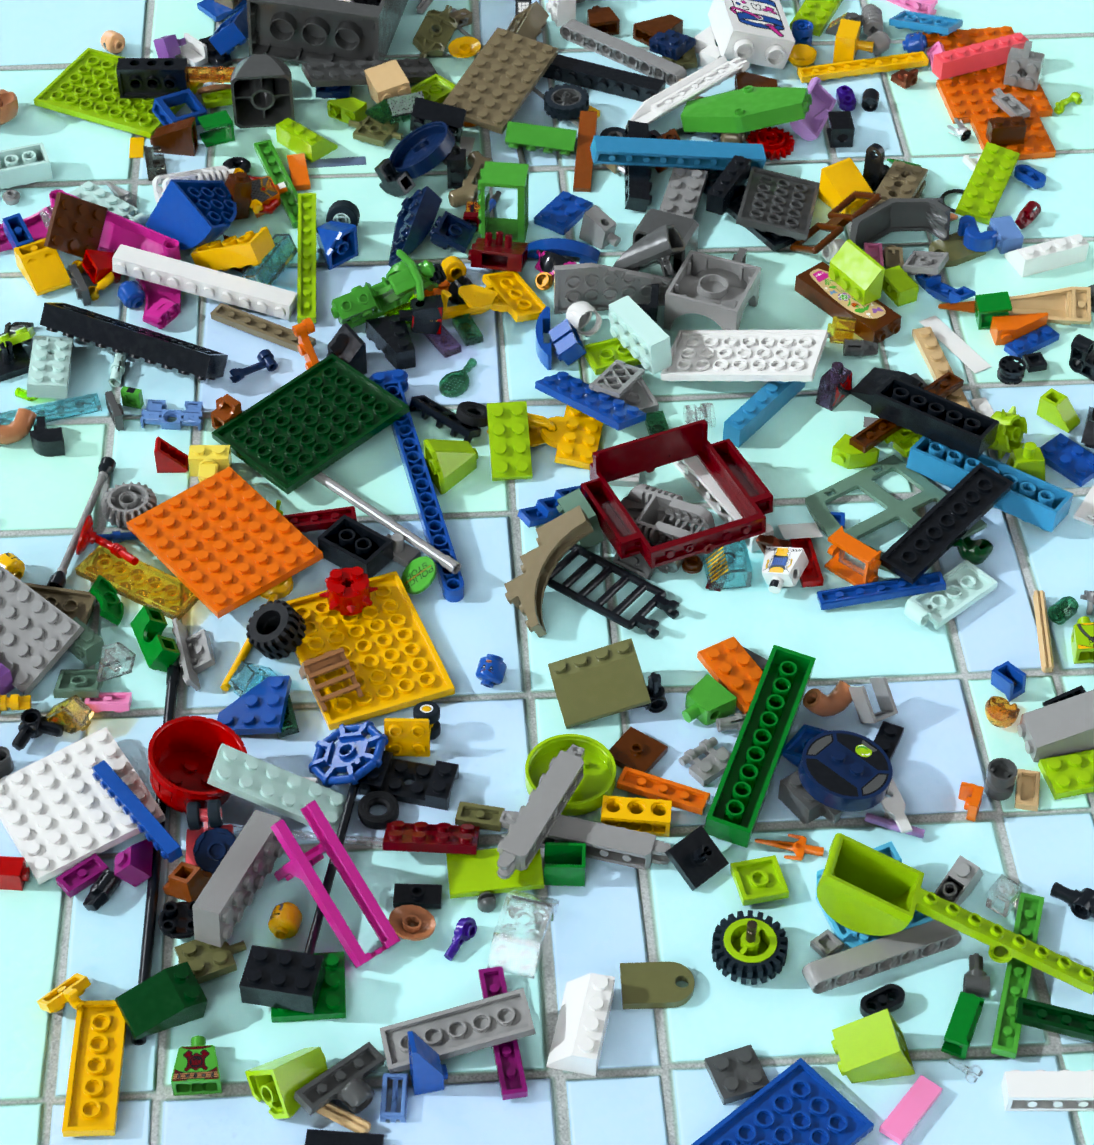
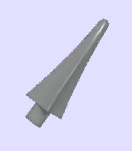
M109 181L105 182L115 196L132 204L129 191Z

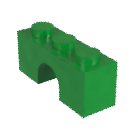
M144 605L130 623L148 667L152 670L167 672V668L173 665L180 656V651L174 639L161 636L163 630L168 625L162 610Z

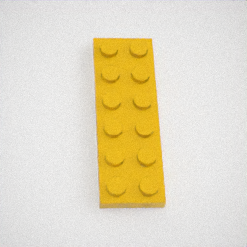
M115 1000L84 1001L85 1004L77 1009L62 1134L63 1137L115 1136L127 1023Z

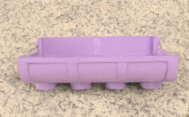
M819 77L812 78L807 86L808 94L812 96V104L809 106V112H807L805 119L790 122L794 132L808 141H813L819 137L828 119V112L832 111L837 101L819 84L822 81Z

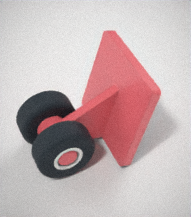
M219 799L209 800L206 808H201L200 803L197 801L187 804L186 815L189 829H187L185 863L199 867L195 861L193 849L196 840L203 832L219 827L234 833L232 824L223 825V809Z

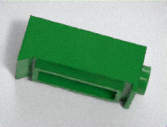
M960 992L944 1036L941 1052L965 1060L982 1013L985 999L975 994Z

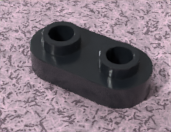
M887 984L862 997L859 1011L863 1017L888 1009L891 1013L903 1006L905 992L899 985Z

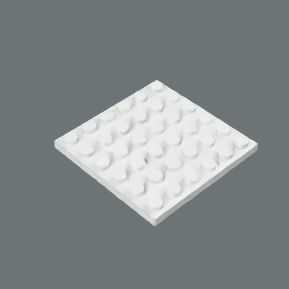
M106 727L0 779V821L21 856L25 858L27 866L39 885L71 869L94 853L98 855L141 833L137 824L132 823L130 816H126L122 807H118L114 798H110L107 790L101 787L99 780L96 781L94 779L92 767L103 760L107 762L159 823L166 820L165 814Z

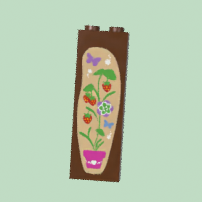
M823 261L796 276L795 291L863 340L879 343L900 331L902 316L878 299L863 306L828 276L829 265Z

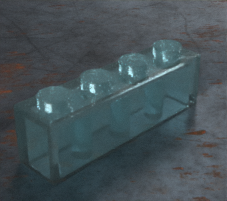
M275 234L272 237L275 247L262 259L261 264L257 266L250 265L242 275V278L272 286L298 252L290 234Z

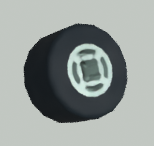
M338 200L330 206L326 216V223L337 221L358 226L360 219L359 209L351 201Z

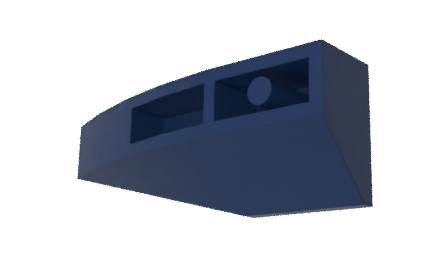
M428 186L422 190L418 189L413 196L405 198L401 203L402 208L397 214L398 218L394 228L388 264L390 267L401 261L396 255L398 249L403 250L407 255L412 253L422 243L434 224L443 199Z

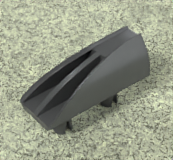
M666 224L634 243L620 256L613 267L639 272L641 268L659 262L663 277H668L675 274L670 257L685 251V244L673 224Z

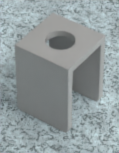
M886 677L870 678L881 710L875 714L865 687H849L860 723L875 724L898 714Z

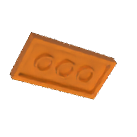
M734 636L698 651V660L717 682L737 697L736 706L742 714H746L762 676V669Z

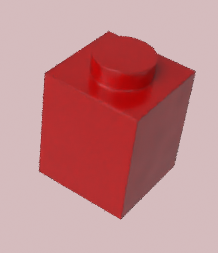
M0 856V889L23 891L25 881L28 882L30 878V868L26 866L25 858Z

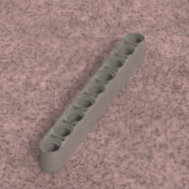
M570 20L560 28V34L565 40L644 75L665 80L669 86L678 82L679 79L687 77V71L684 67L577 20Z

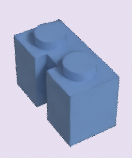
M1011 216L990 218L987 231H998L995 248L998 249L1000 254L1022 248L1024 237Z

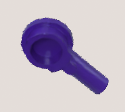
M461 918L458 921L454 930L452 944L444 954L446 959L452 961L462 943L475 936L477 926L473 918Z

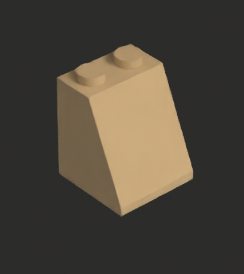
M396 59L364 70L370 97L379 106L412 95L410 83Z

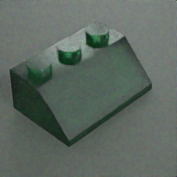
M422 91L386 98L366 110L365 113L382 124L390 123L394 125L399 123L400 120L407 122L411 120L416 97L425 98Z

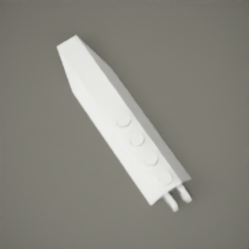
M722 56L645 100L631 117L630 121L651 124L684 105L687 101L694 100L699 95L708 92L711 88L720 85L723 81L734 77L735 74L745 72L749 68L750 63L747 60L743 61L740 57L727 61L725 56Z

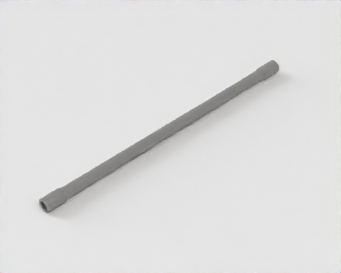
M320 472L313 477V479L392 532L403 534L405 541L440 563L442 567L451 573L457 574L461 570L462 565L449 555H445L324 473Z

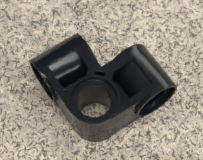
M1078 334L1071 343L1069 366L1074 372L1094 381V341Z

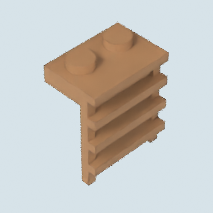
M343 647L304 661L299 670L301 679H308L322 712L327 711L325 702L356 691L359 698L364 696L360 683L355 678L354 670L352 671L349 665L350 662L344 654ZM345 667L346 674L316 685L315 678ZM348 679L353 684L321 697L319 692L322 689Z

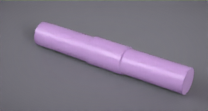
M870 813L866 814L865 822L901 832L894 820ZM911 826L913 831L905 833L923 839L925 830Z

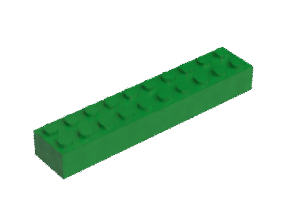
M773 645L707 814L704 829L708 835L745 848L748 847L812 676L816 658Z

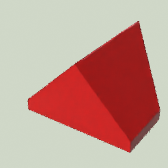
M158 436L154 448L157 473H186L189 468L188 455Z

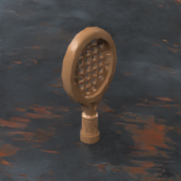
M231 84L205 86L198 88L197 92L201 95L230 89Z

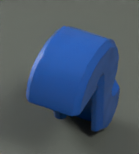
M965 215L959 219L957 233L959 236H964L963 245L967 249L974 252H987L996 247L998 231H984L980 233L974 217Z

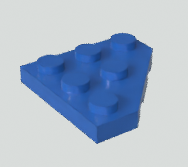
M290 675L268 676L219 712L217 721L230 727L237 735L282 733L292 683Z

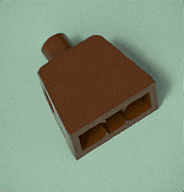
M596 5L592 9L587 10V25L609 35L619 34L620 20L610 7L600 8Z

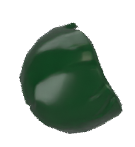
M970 537L960 538L953 545V547L957 546L958 553L962 559L968 560L974 565L983 563L994 547L986 539L971 540Z

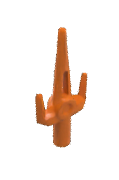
M788 834L789 837L799 839L796 842L755 839L756 843L792 851L796 854V856L785 855V859L801 861L804 858V854L823 857L824 847L807 845V838L801 835Z

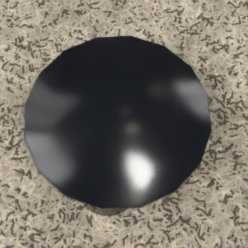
M169 901L165 903L163 911L158 918L159 929L162 933L175 939L194 936L192 906L195 901L177 903Z

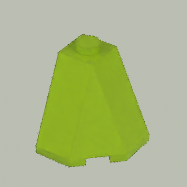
M423 440L424 458L432 482L441 495L445 494L477 468L478 452L475 448H472L468 441Z
M319 1046L293 1052L245 1071L253 1097L258 1102L264 1101L270 1107L268 1112L274 1119H285L293 1117L301 1106L293 1098L295 1092L327 1071L328 1068L326 1057Z

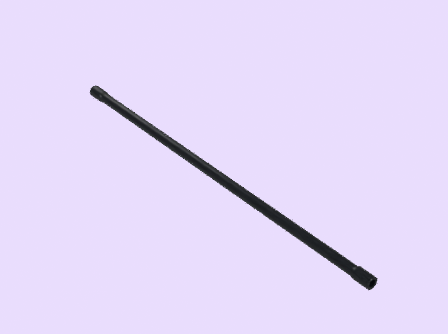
M171 665L167 668L163 724L172 719L175 720L177 688L180 678V668L176 665ZM156 795L155 801L165 814L166 818L167 805H165L161 801V799H159ZM165 821L160 824L165 828ZM154 846L152 877L148 879L138 984L151 977L162 861L160 851H157ZM131 1035V1042L134 1045H143L146 1043V1037L135 1040L133 1035Z

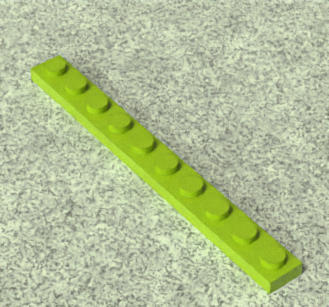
M298 193L297 323L299 324L302 320L309 317L313 323H316V193Z

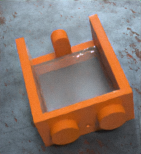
M843 526L828 537V542L833 545L829 547L827 553L834 557L824 565V568L852 585L878 581V569L881 565L880 550L877 552L845 533Z

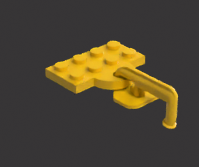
M513 271L483 274L482 281L486 285L485 288L474 284L459 287L458 294L466 304L447 307L448 299L452 294L447 290H441L443 302L442 320L482 314L491 309L498 312H508L517 323L537 320L542 310L546 307L518 272Z
M569 405L566 406L564 417L555 416L547 419L544 416L527 413L531 447L546 443L557 449L555 463L590 470V463H593L592 452L598 450L603 426L602 422Z

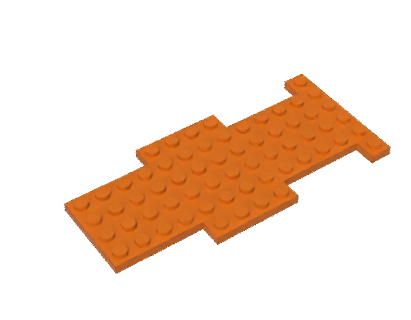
M1011 26L982 29L971 28L968 30L957 29L948 36H940L939 33L927 34L923 32L922 34L926 35L928 47H932L940 41L945 51H950L971 44L1012 35L1014 31ZM1007 63L943 80L937 79V89L953 124H956L954 118H957L959 121L961 119L963 123H970L982 151L988 142L986 138L988 119L1010 117L991 99V97L996 95L993 89L1000 88L1005 94H1012L1031 112L1029 117L1024 118L1027 125L1024 144L998 146L1020 153L1018 160L1055 157L1056 150L1039 118L1052 116L1053 109L1040 83L1036 91L1004 85Z

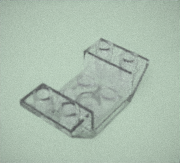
M512 890L507 893L493 933L487 968L502 966L503 972L534 979L541 960V946L549 922L554 921L560 900L518 890Z

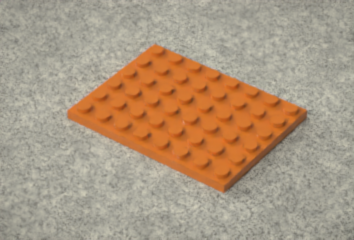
M230 466L126 522L127 528L218 619L323 559V552Z

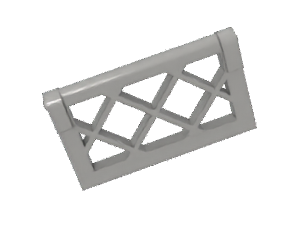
M615 360L600 376L589 384V388L596 392L620 398L645 374V369ZM625 373L624 376H617V374ZM615 381L617 382V384H609V383H608V382H615Z

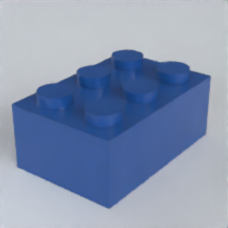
M247 6L225 20L209 38V41L220 55H223L225 52L227 54L231 53L238 44L242 45L248 40Z

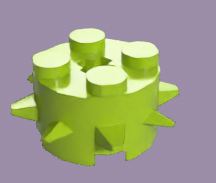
M1012 406L1008 412H1005L1004 409L996 411L991 418L999 421L995 441L988 449L998 451V459H1002L1006 453H1011L1013 449H1021L1024 446V443H1021L1023 434H1027V422L1024 417L1016 414L1015 406Z

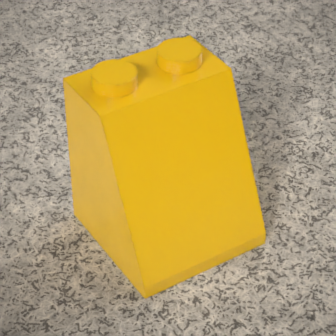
M850 157L821 169L818 198L832 210L854 191L874 193ZM857 198L840 213L852 215L868 200Z

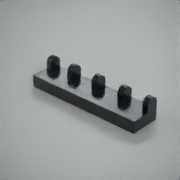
M425 395L411 398L409 411L414 412L417 408L422 411V419L426 420L429 416L436 419L437 428L440 429L443 425L451 428L450 435L452 437H456L459 433L465 437L464 441L471 443L472 438L480 436L482 429L462 423L457 419L455 413Z

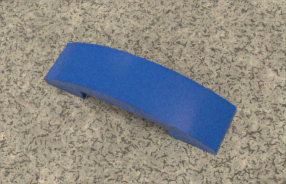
M549 238L528 244L527 258L539 259L536 253L537 250L550 251L561 256L580 257V263L598 264L600 257L598 249L570 239Z
M927 274L915 275L916 281L926 292L945 303H958L976 295L975 291L965 286L955 289L941 282L940 274L935 276H928Z
M546 306L536 322L535 346L540 362L547 370H552L551 343H544L543 333H549L548 331L550 330V306Z

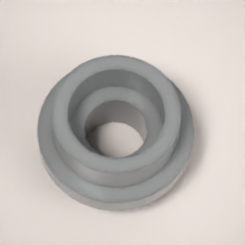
M10 189L3 193L2 199L7 205H16L19 203L20 193Z

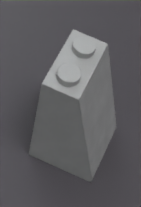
M1094 689L1021 715L1020 724L1017 725V732L1019 737L1023 738L1027 754H1030L1033 762L1094 749Z

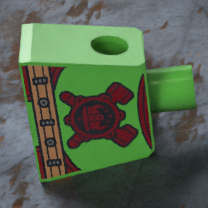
M194 1036L191 1038V1046H182L178 1049L171 1077L174 1096L222 1093L215 1046L206 1045L205 1037Z

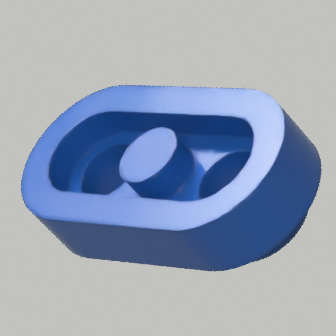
M1024 164L1015 167L1014 177L1034 189L1045 186L1046 176L1043 173Z

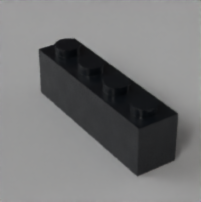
M737 155L732 158L707 192L706 211L719 215L724 214L749 178L751 159Z

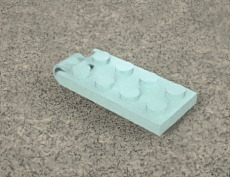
M965 560L943 575L946 582V590L913 595L906 602L904 615L920 627L925 626L928 621H931L937 630L995 590L998 582L974 564Z

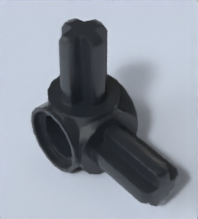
M652 672L648 676L647 686L651 703L636 708L645 707L646 710L652 713H659L667 707L665 689L661 685V675Z
M27 709L21 714V723L18 726L19 732L12 742V747L20 751L25 748L30 738H37L43 733L61 737L64 726L47 721V718L42 716L37 709Z

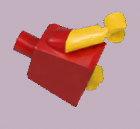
M86 249L82 261L75 260L72 263L77 265L81 274L85 269L92 283L97 284V286L88 287L92 301L99 298L98 291L104 290L112 283H118L121 279L122 274L112 272L113 252Z

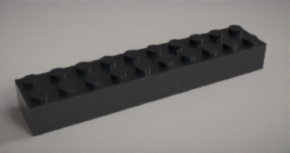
M44 302L40 325L47 327L46 330L61 331L63 336L71 338L76 336L79 337V341L85 343L92 341L95 342L97 347L112 348L111 351L121 354L126 352L128 357L135 359L141 357L150 364H156L157 362L162 364V368L170 370L175 368L178 369V373L184 375L191 373L199 380H215L216 377H223L228 359L227 354L67 303Z

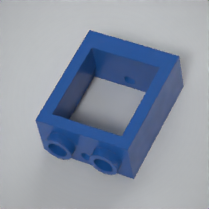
M190 89L154 98L152 112L163 126L190 117H195L196 126H199L200 123L197 117L207 115L208 112ZM186 103L192 113L176 117L170 110V107Z

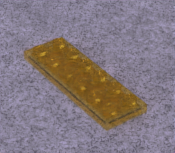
M100 545L75 568L76 575L93 583L101 575L114 586L118 592L117 594L142 606L145 605L162 610L163 615L170 619L177 618L180 620L199 600L178 578L141 561L134 566L123 558H117L111 554L110 550Z

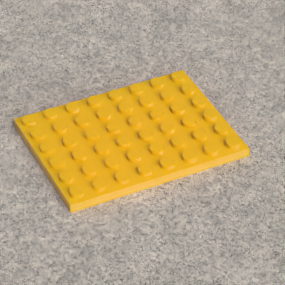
M397 571L369 578L370 586L378 587V590L370 593V600L373 604L364 607L360 614L353 616H343L340 611L329 610L328 598L319 596V594L327 590L285 601L302 616L306 625V630L304 631L305 638L301 640L302 644L297 646L295 651L300 665L310 658H316L328 651L343 647L344 654L350 662L349 665L352 671L354 670L355 678L360 683L363 697L359 698L356 691L325 702L327 711L322 712L321 710V713L329 731L339 728V725L343 723L344 725L354 724L412 707L420 702L432 701L455 694V687ZM343 667L317 677L314 681L318 685L346 674L347 671ZM348 679L322 689L319 692L321 697L353 684Z

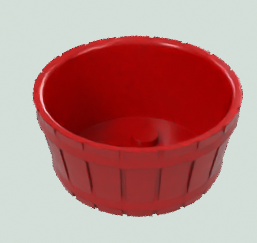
M183 716L161 725L152 735L148 747L150 782L157 797L168 807L182 813H186V807L189 802L197 801L200 803L201 808H206L209 800L219 799L223 805L230 798L231 793L209 785L207 781L218 749L222 743L247 753L241 738L227 725L202 716Z

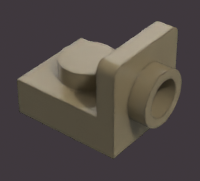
M895 245L884 247L885 270L898 265L902 268L904 264L903 247Z

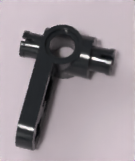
M873 143L866 149L863 177L872 191L877 190L890 169L889 166L884 165L885 151L877 143Z

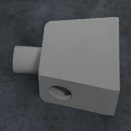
M594 205L584 213L579 239L598 249H604L609 244L617 247L621 241V238L615 234L616 222L598 206Z

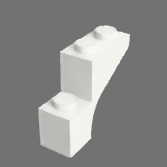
M711 25L694 37L696 39V45H694L695 52L699 54L700 58L699 66L704 67L722 57L719 47L716 46L717 41Z

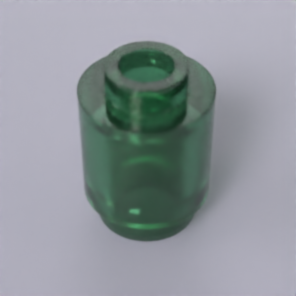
M1071 596L1062 597L1049 607L1048 616L1050 620L1058 625L1064 624L1077 613L1078 602Z

